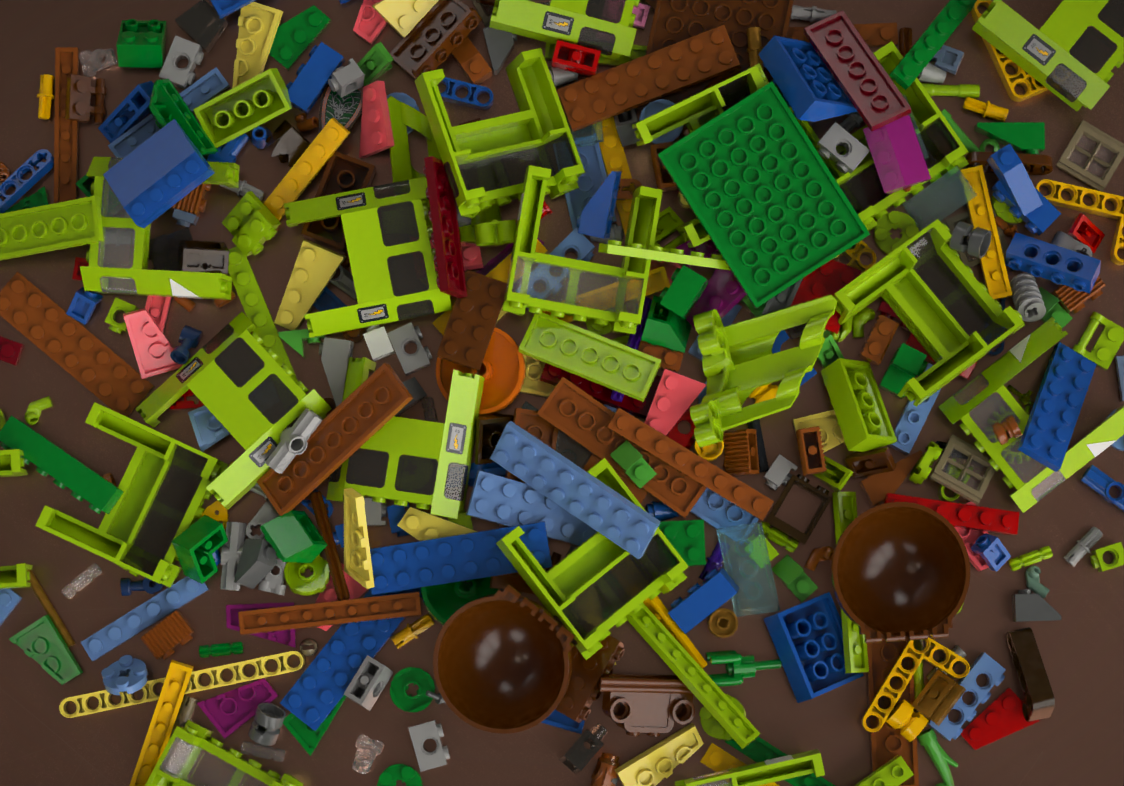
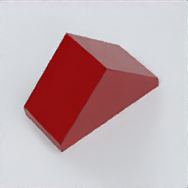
M1079 213L1073 219L1066 231V234L1075 240L1089 246L1093 254L1105 236L1082 213Z

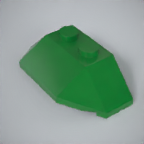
M169 79L156 80L149 103V109L156 120V125L162 129L175 119L202 155L218 152Z

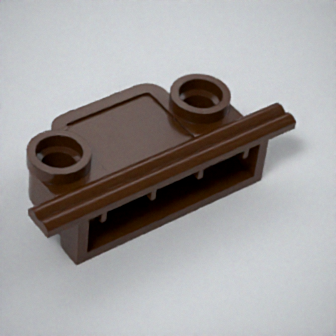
M603 673V677L599 679L598 691L603 692V713L615 721L618 727L626 730V735L640 736V733H647L649 736L658 737L660 733L670 732L673 729L674 721L683 725L691 722L695 716L694 694L677 675Z

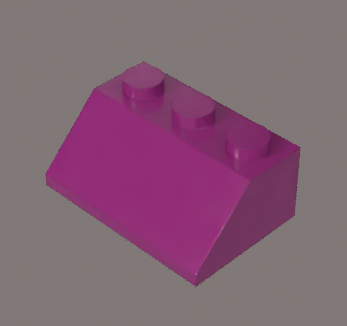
M910 115L895 120L872 132L869 127L863 129L884 193L891 194L931 179Z

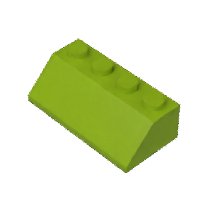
M270 68L193 110L203 130L214 146L218 148L289 111L292 107L288 89L278 69Z
M838 358L821 370L824 385L827 388L830 402L834 408L848 451L866 452L897 442L869 362Z

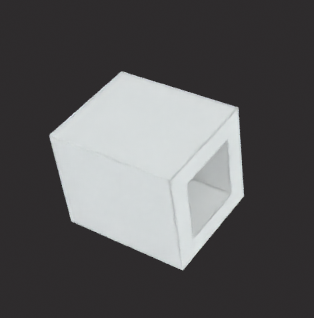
M379 325L366 329L367 333L363 334L373 361L395 354L384 326L379 327Z

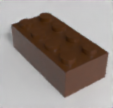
M335 151L329 159L315 198L370 187L376 173V167ZM341 216L304 224L301 231L303 238L345 253L347 245Z
M466 270L467 297L456 298L436 357L479 371L500 314L508 284Z

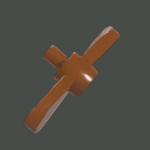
M994 217L996 225L1004 230L1006 236L1013 238L1016 232L1019 233L1016 231L1017 225H1008L1001 217Z

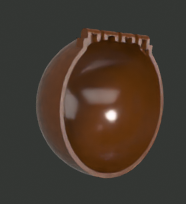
M891 502L865 511L846 527L833 552L831 582L840 607L848 618L859 627V634L864 635L865 643H880L882 638L886 642L928 639L930 634L932 639L948 638V629L953 628L952 619L960 610L968 593L970 561L967 549L959 533L939 513L915 503Z
M510 585L504 590L500 588L496 594L477 598L458 609L442 627L433 653L435 681L448 707L469 725L486 732L498 734L517 733L530 729L544 721L558 707L571 679V649L574 646L571 641L575 637L573 633L561 626L553 614L545 607L531 599L522 597V594Z

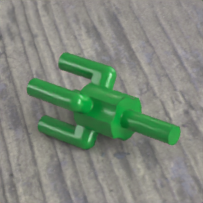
M735 650L706 652V661H710L711 665L726 664V673L708 675L718 687L741 685L743 678L755 677L756 670L781 668L780 659L755 661L754 655L742 656Z

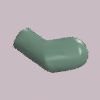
M1033 565L1025 572L1026 586L1044 599L1050 590L1040 583L1039 574L1041 570L1038 566Z

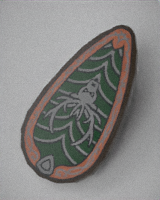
M327 84L320 104L319 132H321L331 118H335L348 131L351 130L362 114L363 87L341 98Z

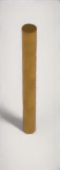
M28 570L30 571V580L27 581L31 583L32 590L68 648L75 644L74 640L32 570Z

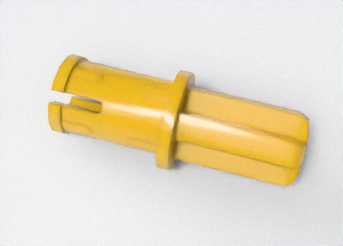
M40 75L39 94L36 96L39 98V119L48 120L50 118L51 100L55 98L53 95L55 77L53 75Z
M966 97L963 108L982 114V118L989 117L1001 122H1005L1009 111L1007 108L991 104L990 101L985 103L970 97Z
M426 614L412 624H406L407 627L391 636V640L399 649L412 639H417L419 634L434 625V621L429 614Z

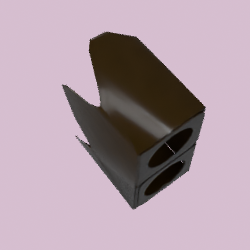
M284 120L266 139L265 142L267 144L264 148L278 141L271 157L278 155L281 163L288 162V166L293 167L311 143L287 120Z

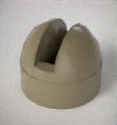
M307 638L300 643V652L303 655L313 656L317 653L318 644L314 639ZM314 645V649L303 650V646Z

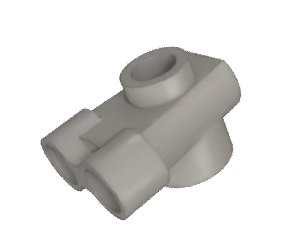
M276 559L274 566H278L280 572L274 575L270 571L259 583L258 590L284 596L286 585H284V569L287 562Z

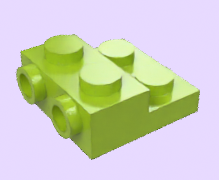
M252 191L247 192L221 222L234 236L232 241L245 256L252 254L255 256L260 253L264 248V242L276 235V229L281 224Z

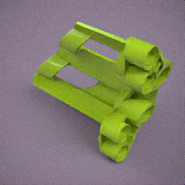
M390 96L387 98L395 145L389 148L393 184L425 177L424 174L417 172L411 165L407 126L426 137L428 157L433 156L442 160L428 119L413 107ZM484 161L473 164L477 170L478 188L484 187L485 192L495 190L496 185L492 163ZM410 185L394 188L395 196L410 192ZM428 199L422 200V203H423V204L427 203V205H428V211H429V210H430L429 200H428ZM412 202L397 203L396 210L381 211L384 234H409L419 237ZM498 203L493 204L492 207L482 210L474 218H471V225L459 227L460 241L482 247L514 243L517 227L516 218L502 221ZM425 217L427 226H432L429 217Z
M829 294L727 326H723L716 309L693 316L694 326L699 334L697 338L698 346L703 355V372L707 378L706 396L702 398L701 404L690 407L691 419L696 427L694 435L700 448L722 442L724 430L791 408L800 393V384L805 373L812 371L826 339L823 337L824 329L830 317L834 315L838 300L833 295ZM807 323L802 332L799 346L772 353L775 339L782 330ZM782 380L779 384L776 398L742 407L746 399L757 387Z

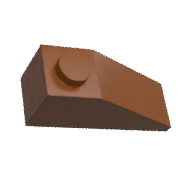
M466 36L463 42L452 51L451 55L470 83L480 85L493 76L492 70Z
M921 450L895 463L896 468L894 471L873 474L859 482L871 506L885 504L886 494H894L923 455Z

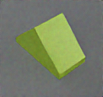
M824 456L827 470L824 473L813 474V476L834 491L840 492L853 474V471Z

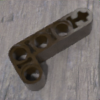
M1030 627L1007 631V644L1025 696L1022 703L1024 718L1027 722L1050 718L1055 708V698L1033 631Z

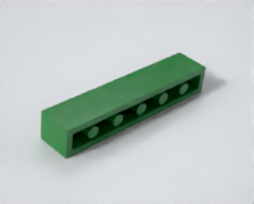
M11 415L1 429L0 441L2 443L0 446L5 450H22L24 456H21V458H24V462L27 465L32 462L37 466L35 470L45 477L49 474L55 478L54 484L62 489H65V487L71 489L70 495L79 501L87 500L90 503L88 507L96 513L100 514L103 511L109 514L124 493V491Z

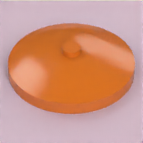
M495 327L479 371L437 357L436 380L442 395L447 401L449 400L453 369L459 370L464 374H474L473 376L478 374L485 378L479 414H492L504 409L517 397L525 380V359L518 350L519 345L510 335Z

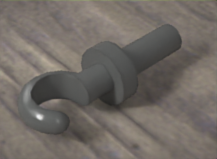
M429 690L426 692V696L435 699L437 704H446L440 693L436 694Z

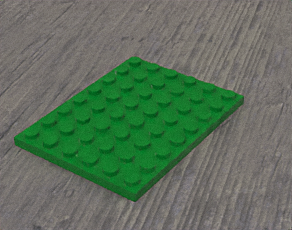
M772 81L657 154L755 309L870 235Z

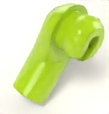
M865 307L853 317V338H864V325L868 321L873 320L876 315L873 309Z
M50 397L41 398L28 405L24 416L27 424L35 425L39 420L42 410L53 406Z

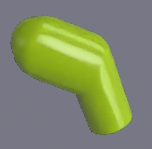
M853 317L840 326L838 334L830 332L835 342L843 341L852 331Z

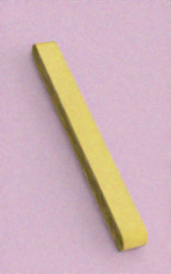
M289 651L193 671L185 694L299 671L305 665V657L301 652ZM294 654L300 658V664L296 668L291 667L288 663L289 657ZM270 659L275 660L278 664L275 672H269L266 668V664ZM247 664H252L255 667V674L252 677H248L244 673V668ZM227 668L233 672V678L228 682L222 678V672ZM204 673H207L211 678L208 686H203L200 683V676ZM166 677L147 681L145 686L141 688L144 692L141 700H136L133 697V693L127 694V691L119 692L121 702L115 705L111 702L112 694L107 692V690L65 698L60 703L59 710L64 717L74 718L156 701L159 695L156 693L155 687L160 682L164 684ZM93 696L99 701L96 709H91L88 705L89 699ZM70 701L74 702L77 706L73 714L68 713L66 710V705Z

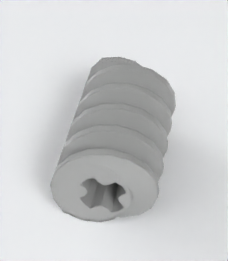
M1021 273L1015 276L1010 281L1011 297L1015 309L1021 314L1022 320L1025 322H1036L1042 319L1046 314V307L1035 277L1030 273Z

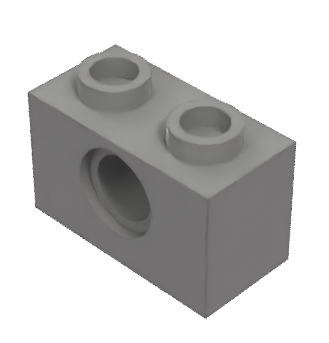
M175 35L159 78L169 79L174 86L184 90L188 88V85H192L196 73H194L196 65H200L204 57L201 45ZM181 59L188 60V65L185 68H178L177 64Z
M836 122L815 146L818 149L817 152L823 158H830L836 163L835 167L844 174L846 172L851 174L870 151ZM841 145L845 147L846 154H838L836 146Z
M412 322L387 333L406 376L431 365L429 360L432 359V355L428 347H423L420 342L423 336L418 326L413 327ZM408 343H415L417 350L413 354H408L405 352V346Z
M367 655L344 695L370 711L394 672Z
M436 720L408 728L420 772L448 764L447 759H450L447 745H442L440 737H444L441 723L437 724ZM426 739L435 740L437 747L434 751L429 752L424 748Z

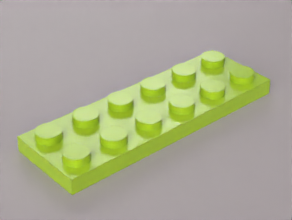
M99 196L84 197L0 214V261L104 241Z
M543 312L542 314L535 313L518 348L522 354L644 402L661 365V359Z

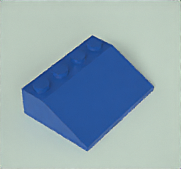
M774 35L758 54L763 61V66L770 72L773 82L780 88L783 98L790 104L793 114L797 119L816 122L858 112L810 42Z
M173 119L105 172L103 176L134 223L141 228H145L215 172L178 122Z
M830 592L764 618L798 703L813 699L864 676L863 673L845 674L842 620Z

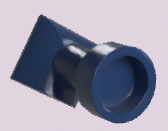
M185 325L178 341L181 344L174 347L170 355L171 359L178 364L187 363L190 357L189 349L198 346L203 331Z
M146 577L144 580L131 582L130 578H121L120 580L122 596H130L132 591H146L149 594H155V592H160L164 588L163 584L156 583Z

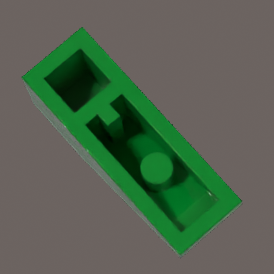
M977 122L974 126V131L994 139L1004 146L1011 144L1014 151L1018 153L1039 154L1045 149V122Z

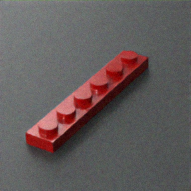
M887 493L885 496V503L909 502L930 508L948 520L953 527L1008 535L1018 534L1020 512Z

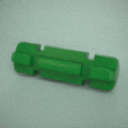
M242 642L199 646V656L201 658L210 657V655L212 657L231 655V653L236 655L244 652Z

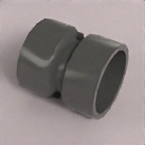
M960 221L953 230L950 247L951 249L963 253L967 251L969 255L983 258L991 242V231L980 227L974 229L973 225Z
M259 704L254 715V721L248 732L249 737L261 745H274L277 742L286 712L275 704Z

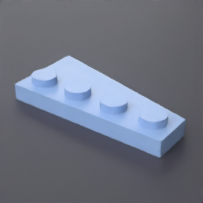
M272 379L261 383L248 395L249 400L261 413L280 402ZM206 406L188 412L199 448L202 452L230 434Z

